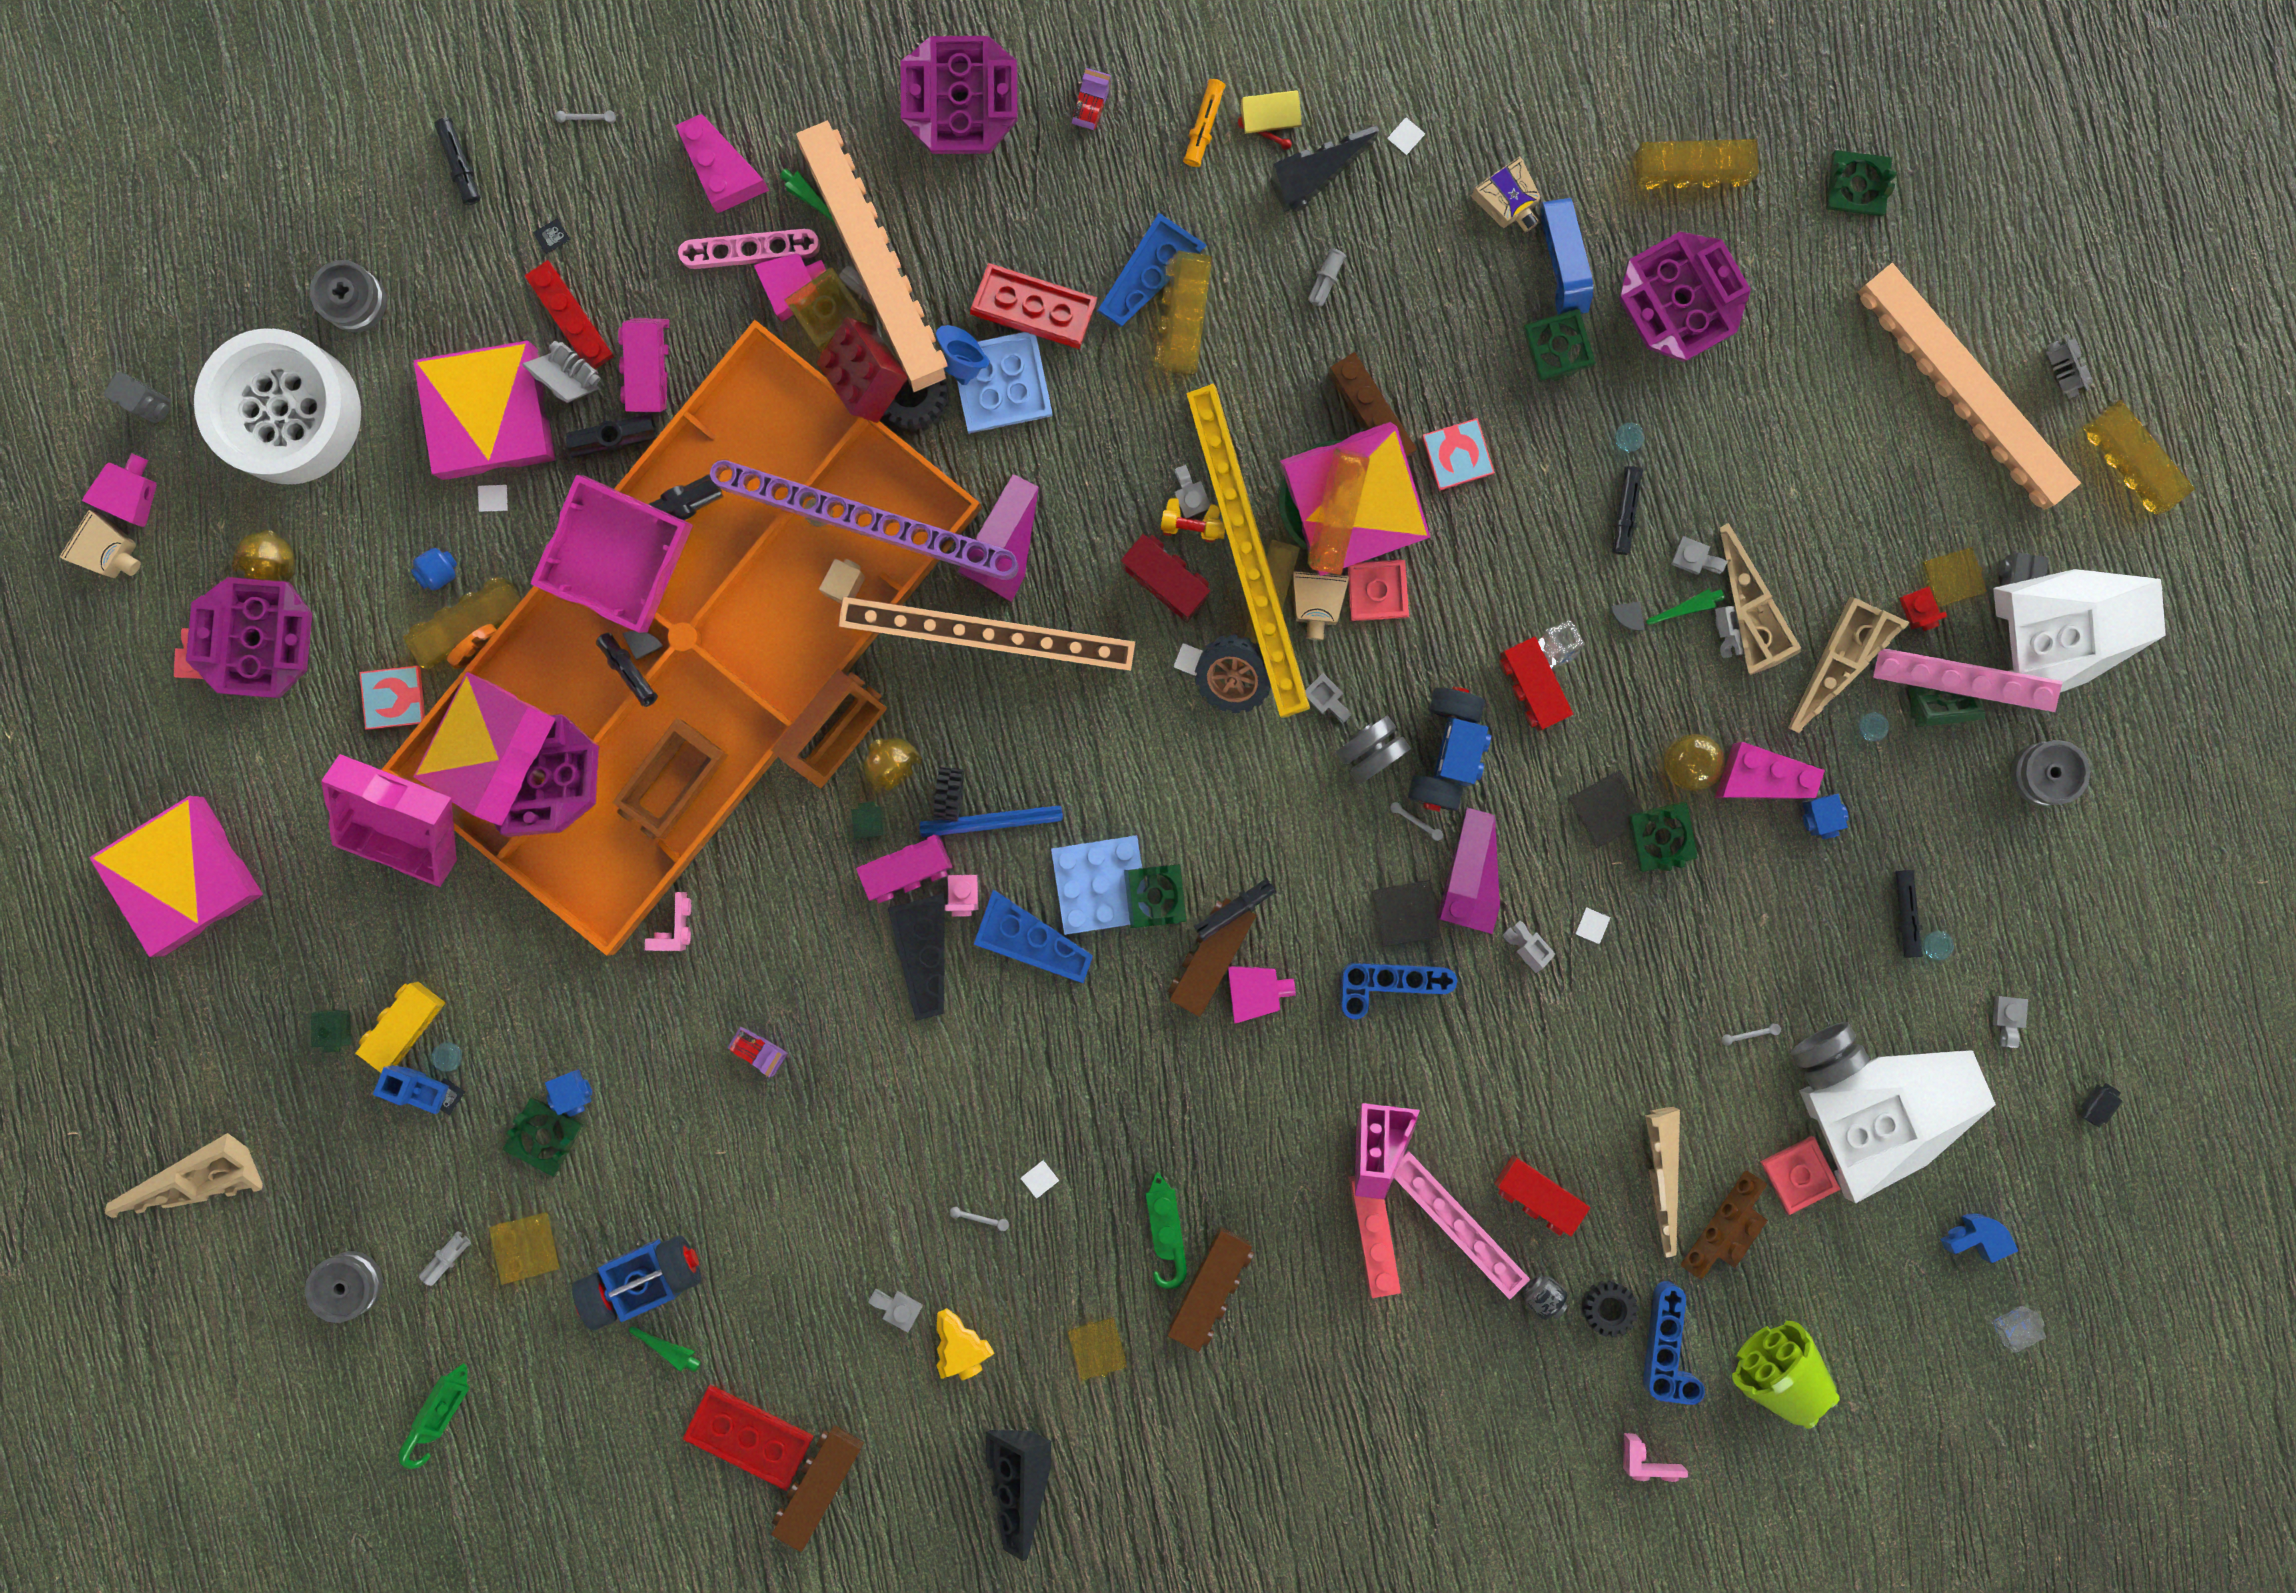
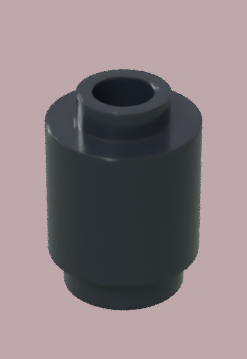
M2107 1083L2103 1087L2096 1084L2080 1106L2082 1110L2079 1115L2100 1128L2103 1123H2108L2123 1102L2119 1098L2121 1092Z

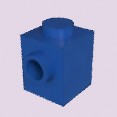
M1839 794L1802 802L1805 811L1803 823L1806 830L1810 831L1811 836L1821 835L1822 840L1839 836V830L1848 828L1846 823L1849 820L1846 806L1841 804Z
M579 1069L545 1082L549 1093L547 1094L548 1104L553 1111L556 1110L557 1115L567 1112L568 1117L585 1111L583 1105L592 1102L590 1098L592 1095L591 1086L586 1079L583 1080Z

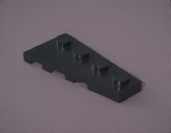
M945 893L888 907L916 1021L945 1013Z

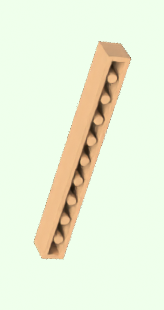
M827 120L796 133L804 158L896 356L908 376L907 379L913 392L946 379L944 368L948 367L945 357L941 350L936 352L932 344L936 342L931 327L929 325L924 327L921 318L924 317V313L918 300L913 302L909 295L913 291L907 276L901 277L898 268L901 267L895 251L889 252L886 246L890 242L884 227H877L875 219L878 218L872 202L866 203L863 197L867 193L861 178L855 179L852 173L855 170V166L849 153L844 155L840 148L844 146L838 129L832 131Z
M1893 263L1857 291L1861 296L1860 300L1863 305L1875 312L1879 317L1881 326L1885 330L1892 332L1898 339L1899 347L1905 353H1910L1916 360L1918 369L1934 381L1935 388L1939 394L1951 401L1956 414L1969 422L1973 427L1972 430L1975 436L1987 443L1992 449L1993 457L1998 462L2005 464L2010 470L2011 478L2028 491L2030 500L2036 506L2041 507L2043 510L2055 506L2081 484Z
M842 597L838 623L839 627L1131 671L1135 647L1134 641Z

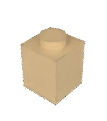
M834 559L819 590L824 596L841 604L842 597L855 599L866 577L860 571L861 566L849 559H845L844 562Z

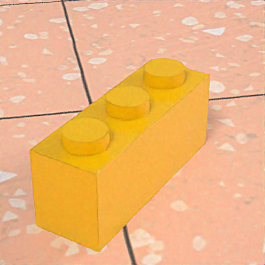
M419 982L409 983L408 985L404 984L396 992L394 997L397 1000L390 1008L386 1007L377 1017L376 1021L379 1022L373 1031H367L358 1043L361 1046L355 1054L380 1073H382L383 1068L386 1066H398L445 1005L442 999Z

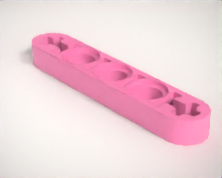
M810 229L692 239L680 245L678 255L682 263L690 269L762 263L792 254H800L802 259L814 257L819 252L820 241L814 231ZM805 237H809L810 241L814 242V244L809 245L808 250H804L802 245H793L795 252H791L792 245L789 238H793L795 244L803 243ZM776 239H782L786 243V248L781 253H773L770 249L771 243ZM747 242H754L757 245V251L752 256L742 254V247ZM721 244L726 245L729 249L727 256L723 259L715 258L713 255L715 247ZM704 246H707L709 260H706L704 254L695 255L693 261L685 255L690 253L691 248H694L697 253H705Z

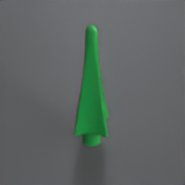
M785 168L779 177L786 182L784 185L787 187L786 190L819 211L835 224L828 207L809 186L799 171L793 174L789 169Z
M1708 588L1678 606L1648 618L1646 623L1652 625L1677 616L1716 608L1715 603L1725 600L1724 594L1721 589L1710 592Z
M631 1326L628 1330L653 1348L679 1372L687 1368L695 1373L701 1365L700 1361L692 1357L695 1353L694 1350L662 1340L634 1326Z

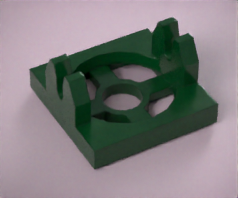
M1835 150L1832 153L1826 209L1884 216L1886 214L1888 197L1895 188V184L1891 183V181L1895 178L1897 171L1891 169L1892 157ZM1856 163L1854 174L1849 178L1841 177L1847 165ZM1866 164L1877 171L1881 182L1869 180L1868 176L1864 174ZM1854 177L1862 178L1865 181V190L1862 192L1854 191L1850 184L1851 179ZM1842 187L1846 188L1852 195L1851 202L1842 195L1840 191ZM1867 191L1879 192L1872 201L1861 204L1862 195Z
M1580 309L1523 325V332L1539 382L1548 379L1556 381L1565 375L1570 377L1579 370L1595 366V358ZM1561 325L1569 326L1577 335L1569 337L1567 334L1561 333L1559 327ZM1549 328L1552 337L1547 344L1538 346L1537 342L1540 334ZM1556 337H1563L1568 343L1567 350L1560 353L1556 352L1552 348V340ZM1580 344L1579 355L1570 364L1567 353L1570 351L1571 346ZM1551 353L1557 356L1561 367L1549 365L1540 355Z
M1907 685V689L1912 697L1910 709L1911 718L1915 719V727L1984 720L1986 711L1977 697L1936 690L1933 695L1924 696L1925 693L1934 689ZM1950 694L1955 699L1946 701L1941 699L1939 695ZM1958 701L1961 703V710H1958L1956 706ZM1928 704H1939L1946 707L1947 711L1936 712L1929 708Z
M1682 801L1628 815L1639 871L1646 872L1654 869L1671 871L1672 866L1683 868L1686 866V861L1698 858L1687 802ZM1664 817L1669 819L1675 818L1682 826L1671 829L1665 825ZM1650 821L1654 822L1655 827L1651 830V833L1643 836L1646 825ZM1661 828H1666L1669 832V839L1666 843L1658 844L1655 841V833ZM1684 836L1681 848L1671 856L1669 845L1673 842L1674 838ZM1654 844L1659 847L1661 858L1650 855L1644 846Z
M1180 864L1124 870L1130 928L1187 922ZM1157 874L1167 878L1172 884L1173 890H1163L1158 885ZM1147 876L1148 886L1144 889L1143 893L1137 894L1140 882ZM1151 888H1156L1160 892V900L1155 905L1151 904L1147 898L1148 891ZM1174 898L1171 910L1161 917L1160 906L1164 903L1165 899ZM1139 902H1144L1146 906L1151 908V917L1143 913L1139 907Z
M531 1097L523 1112L519 1113L513 1120L515 1125L507 1131L508 1140L502 1150L555 1177L584 1124L568 1117L564 1113L557 1115L556 1110L553 1111L549 1105ZM535 1116H549L545 1125L538 1127L527 1122ZM557 1121L560 1122L564 1130L565 1137L562 1140L556 1138L554 1127ZM541 1128L548 1129L552 1134V1139L547 1145L540 1144L536 1139V1134ZM522 1131L532 1136L534 1146L530 1153L525 1150L522 1144ZM552 1146L558 1150L551 1158H538L543 1148Z

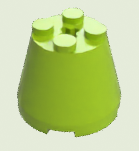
M1785 1321L1784 1325L1771 1330L1768 1326L1762 1328L1746 1341L1736 1355L1739 1362L1736 1372L1732 1373L1735 1385L1744 1395L1794 1425H1803L1806 1429L1814 1427L1818 1423L1819 1418L1839 1401L1836 1386L1812 1337L1797 1322Z

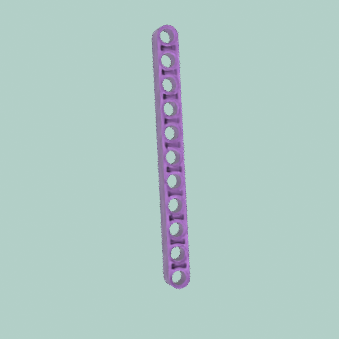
M727 460L717 461L710 469L711 480L726 492L1001 580L1012 579L1018 572L1019 566L1016 557L1006 549ZM724 470H732L731 479L727 482H720L721 473ZM755 478L760 479L759 488L755 491H748L747 485L749 481ZM779 488H788L786 498L782 500L775 499V493ZM806 497H816V503L812 508H803V501ZM834 506H844V512L840 517L832 518L830 516V511ZM863 514L872 515L871 523L866 527L858 526L859 517ZM890 523L900 524V530L894 536L886 534V528ZM918 532L928 533V539L924 544L916 545L913 542L914 536ZM951 540L956 542V548L952 553L945 554L941 552V546L945 541ZM973 550H982L984 557L980 562L973 563L969 561V555ZM1008 558L1012 561V567L1005 572L997 570L998 561Z

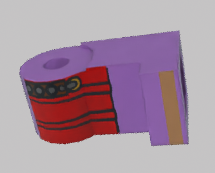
M1089 68L1085 69L1072 124L1095 131L1111 87V75Z
M742 1027L738 1029L728 1046L731 1052L758 1068L760 1072L768 1077L776 1074L788 1054L763 1037L757 1036Z

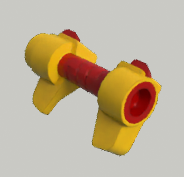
M1170 498L1167 502V509L1163 511L1161 530L1167 536L1176 534L1178 529L1201 532L1202 539L1213 543L1215 539H1224L1225 525L1219 519L1220 508L1218 505L1210 504L1203 521L1182 518L1179 499Z

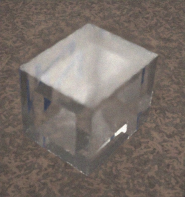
M1571 620L1546 630L1539 641L1551 669L1575 660L1585 645Z
M2022 1305L1991 1321L2004 1347L2014 1353L2047 1337L2042 1329L2045 1326L2044 1321L2038 1312Z

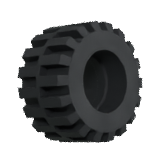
M945 379L928 386L927 397L916 407H903L894 398L884 412L883 417L892 426L896 425L902 431L909 429L910 432H917L918 428H922L923 431L929 429L928 425L931 423L933 425L939 422L938 417L940 415L944 416L946 412L945 405H948L949 391Z

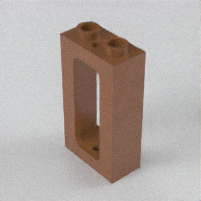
M837 669L771 751L784 763L821 789L886 711L887 707L878 701L882 696L869 685L866 689L862 688L865 682L853 672H850L847 676L840 669ZM849 693L854 695V702L807 758L798 756Z
M676 718L612 803L619 807L617 813L630 822L633 819L642 825L640 830L650 838L655 839L656 836L658 838H666L727 758L728 754L685 721ZM688 741L707 755V758L661 818H657L641 806L640 800L681 745Z

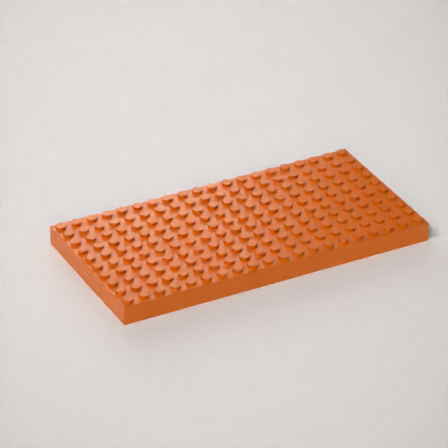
M756 320L751 323L615 487V490L650 504L660 499L662 493L673 487L686 486L709 475L714 463L720 460H727L959 535L963 533L982 509L980 502L880 421L876 423L851 415L828 379ZM724 470L720 475V482L729 481L732 477V470ZM760 479L750 480L747 485L748 491L758 489ZM779 488L775 493V499L782 500L786 498L788 488ZM722 490L723 498L696 510L697 513L694 516L685 520L692 524L693 527L647 632L656 637L663 644V648L640 660H636L623 635L625 632L633 631L632 629L600 616L596 611L583 604L567 601L533 586L381 770L433 790L413 776L466 672L496 684L515 695L517 699L549 715L562 714L568 717L599 746L596 804L560 833L506 837L499 833L492 822L476 817L452 802L454 831L606 956L615 955L778 756L771 749L837 669L846 674L879 635V632L838 626L841 604L824 596L819 590L834 559L841 562L849 559L861 566L860 571L866 578L855 599L900 606L907 601L939 562V559ZM806 497L803 501V508H812L816 503V497ZM834 506L830 511V516L832 518L840 517L844 512V506ZM861 515L858 519V526H868L872 521V515ZM890 523L886 528V534L888 536L896 535L900 530V524ZM918 532L915 534L913 542L916 545L924 544L928 539V533ZM945 541L941 546V552L946 553L954 541ZM607 632L609 634L612 633L621 648L629 652L632 663L658 695L657 700L652 705L647 707L641 706L639 700L626 685L619 673L610 668L607 663V657L596 645V640L600 635ZM678 718L685 721L726 752L728 756L666 838H658L656 836L655 839H652L640 830L642 825L635 819L630 822L617 813L619 807L612 802L675 719ZM685 741L640 800L641 806L657 818H661L706 760L707 755L688 741Z

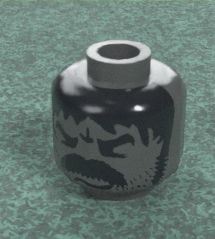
M1550 1276L1534 1277L1523 1291L1525 1294V1305L1543 1320L1550 1319L1553 1316L1556 1319L1559 1318L1568 1307L1565 1304L1568 1297L1567 1291Z

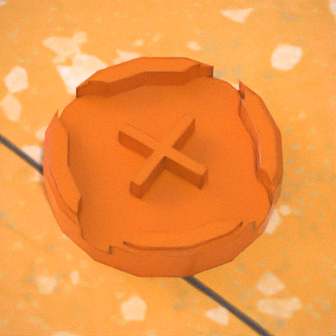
M493 624L480 627L463 639L449 653L446 660L454 669H462L468 666L472 661L470 657L478 654L497 629Z

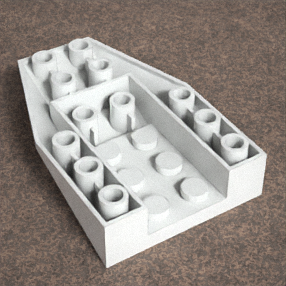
M2073 569L1993 588L1996 616L2007 619L2009 622L2013 670H2010V672L2062 681L2060 693L2091 681L2166 636L2161 579Z
M1972 1050L1878 1057L1869 1061L1865 1067L1854 1075L1833 1086L1820 1090H1813L1809 1086L1799 1090L1810 1117L1818 1120L1838 1167L1834 1174L1845 1199L1854 1203L1927 1166L1996 1105Z

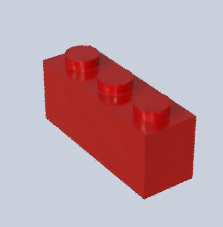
M1536 636L1500 653L1502 658L1499 660L1500 666L1506 676H1511L1515 684L1512 686V691L1519 702L1523 701L1527 709L1524 714L1531 728L1535 727L1538 732L1574 715Z
M1514 1155L1511 1156L1494 1182L1500 1188L1497 1194L1510 1203H1513L1515 1199L1524 1205L1522 1211L1537 1220L1540 1215L1549 1221L1546 1227L1559 1236L1565 1232L1572 1237L1591 1208Z

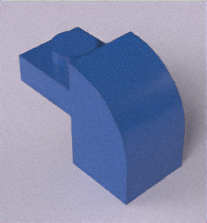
M391 1065L383 1068L373 1095L397 1105L408 1103L437 1114L440 1111L449 1085L426 1077L425 1073Z
M1972 1213L1961 1216L1966 1227H1955L1947 1232V1236L1940 1239L1944 1249L1953 1254H1957L1975 1245L1981 1259L1990 1263H1994L2018 1251L2007 1228L2000 1222L1981 1214Z

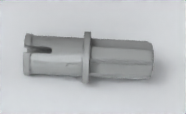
M1329 249L1321 270L1316 272L1317 279L1308 297V301L1315 306L1322 307L1332 285L1338 281L1336 276L1346 255L1337 249Z
M850 266L845 267L839 275L840 281L859 295L858 299H864L873 306L858 272Z
M457 1231L441 1250L435 1252L436 1256L419 1274L422 1282L432 1286L449 1267H454V1261L470 1246L471 1241L465 1235L461 1238L462 1233Z

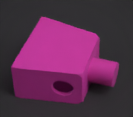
M792 254L754 265L774 311L781 322L816 300L819 294L814 282L829 276L822 260L805 266L800 254Z
M131 453L125 468L110 462L107 463L82 501L145 528L157 486L156 482L142 476L149 460Z
M1228 966L1227 968L1234 1023L1279 1011V998L1296 996L1294 978L1277 980L1274 968Z

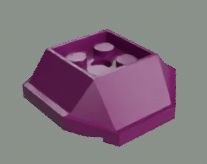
M930 36L911 54H908L900 61L902 123L932 154H990L1017 123V59L1007 53L991 37ZM957 93H966L968 97L964 101L959 102L953 99Z
M1678 232L1629 259L1626 264L1618 299L1647 349L1678 361L1686 362L1737 333L1751 288L1722 239ZM1675 293L1683 294L1687 301L1686 304L1678 303L1675 299Z
M227 577L204 596L201 595L191 602L186 661L194 670H197L216 693L280 699L307 672L312 612L291 583ZM256 632H259L260 641L254 646L252 637Z
M562 714L550 715L556 719L537 757L530 765L522 782L521 789L502 826L493 823L499 833L506 837L560 833L596 804L599 746L568 717Z

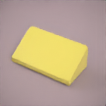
M1298 91L1243 97L1241 100L1240 110L1245 134L1295 128L1302 125Z

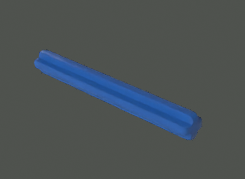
M1051 806L959 817L958 821L941 819L920 822L919 829L922 837H930L933 835H948L1062 821L1063 814L1061 806Z

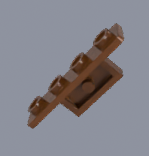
M1744 1171L1681 1263V1267L1700 1280L1705 1277L1718 1257L1736 1268L1768 1221L1752 1209L1766 1188L1767 1183L1749 1171Z

